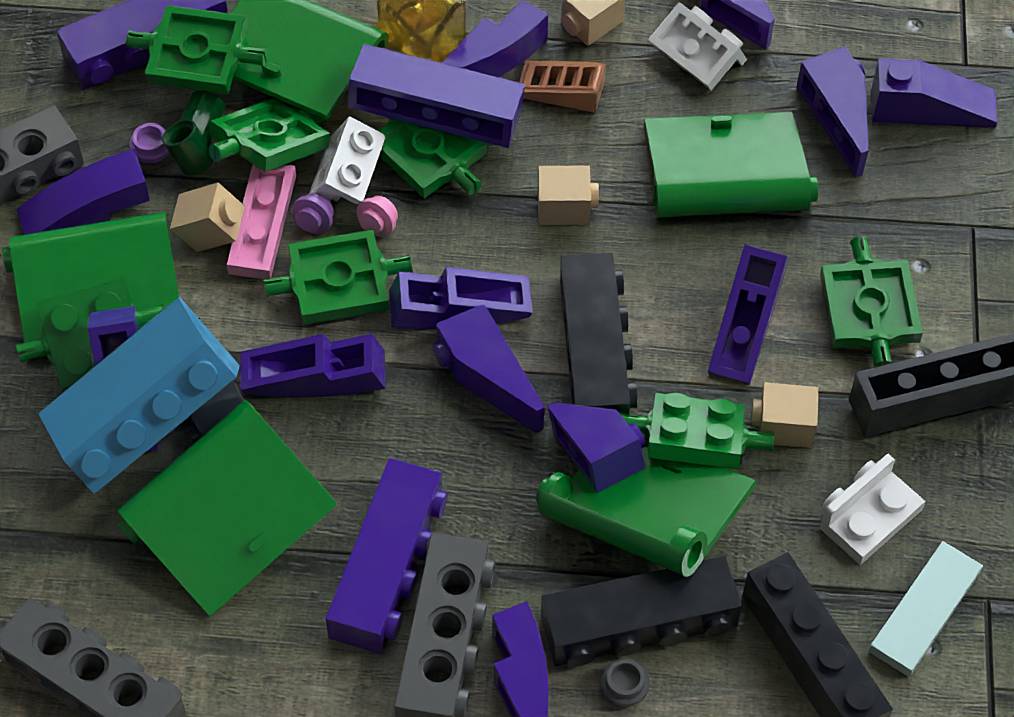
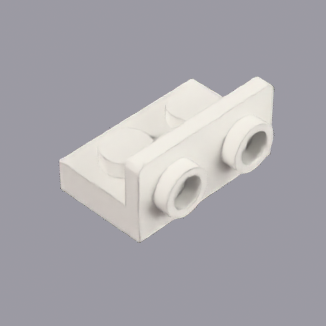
M679 2L649 37L648 41L704 86L712 90L735 62L741 66L746 62L747 58L740 49L743 43L729 30L724 29L720 33L710 26L713 20L697 6L689 10Z
M349 116L330 137L329 148L325 149L310 193L320 194L329 202L331 200L337 202L340 197H343L355 204H360L364 200L385 140L384 134Z
M886 454L877 463L872 460L867 462L854 477L855 482L845 491L842 488L836 489L822 506L825 512L820 529L859 565L864 563L919 514L926 502L892 472L895 459L889 454Z

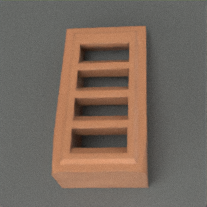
M525 61L519 83L525 84L523 99L596 113L605 83L606 64L575 61ZM533 75L541 77L539 85H531ZM549 78L556 80L555 85H548ZM565 82L572 83L571 86H564Z

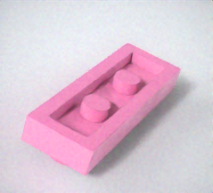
M254 164L252 165L242 203L245 209L237 241L232 242L227 261L228 275L258 279H270L272 277L296 180L295 166L282 165L275 170L264 172Z

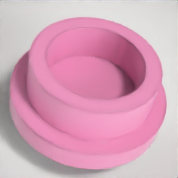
M382 196L366 198L357 206V218L365 231L374 230L375 236L386 237L395 229L398 213L395 206L387 198Z

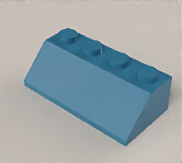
M179 296L39 412V416L62 459L95 494L237 377L240 365Z

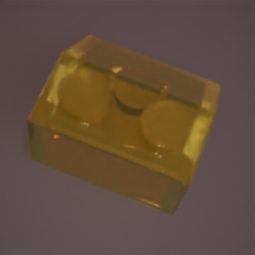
M465 0L377 1V29L387 32L389 42L392 41L403 54L442 63L466 38Z

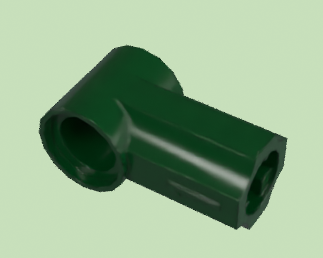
M207 91L193 92L181 120L167 128L162 136L164 146L186 175L200 174L209 168L214 161L209 154V146L212 140L210 136V122L220 118L226 106L219 96L212 95Z

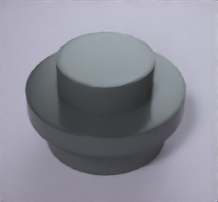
M616 660L610 663L603 671L601 689L604 696L611 703L622 707L634 706L640 703L647 695L649 676L643 666L634 660Z

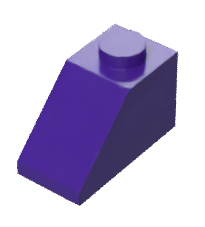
M557 402L547 406L554 437L597 493L645 469L642 449L646 447L645 439L635 423L628 425L617 410Z

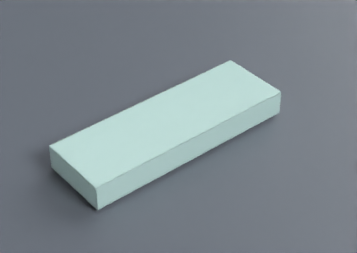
M942 541L876 636L868 652L910 677L980 574L983 565Z

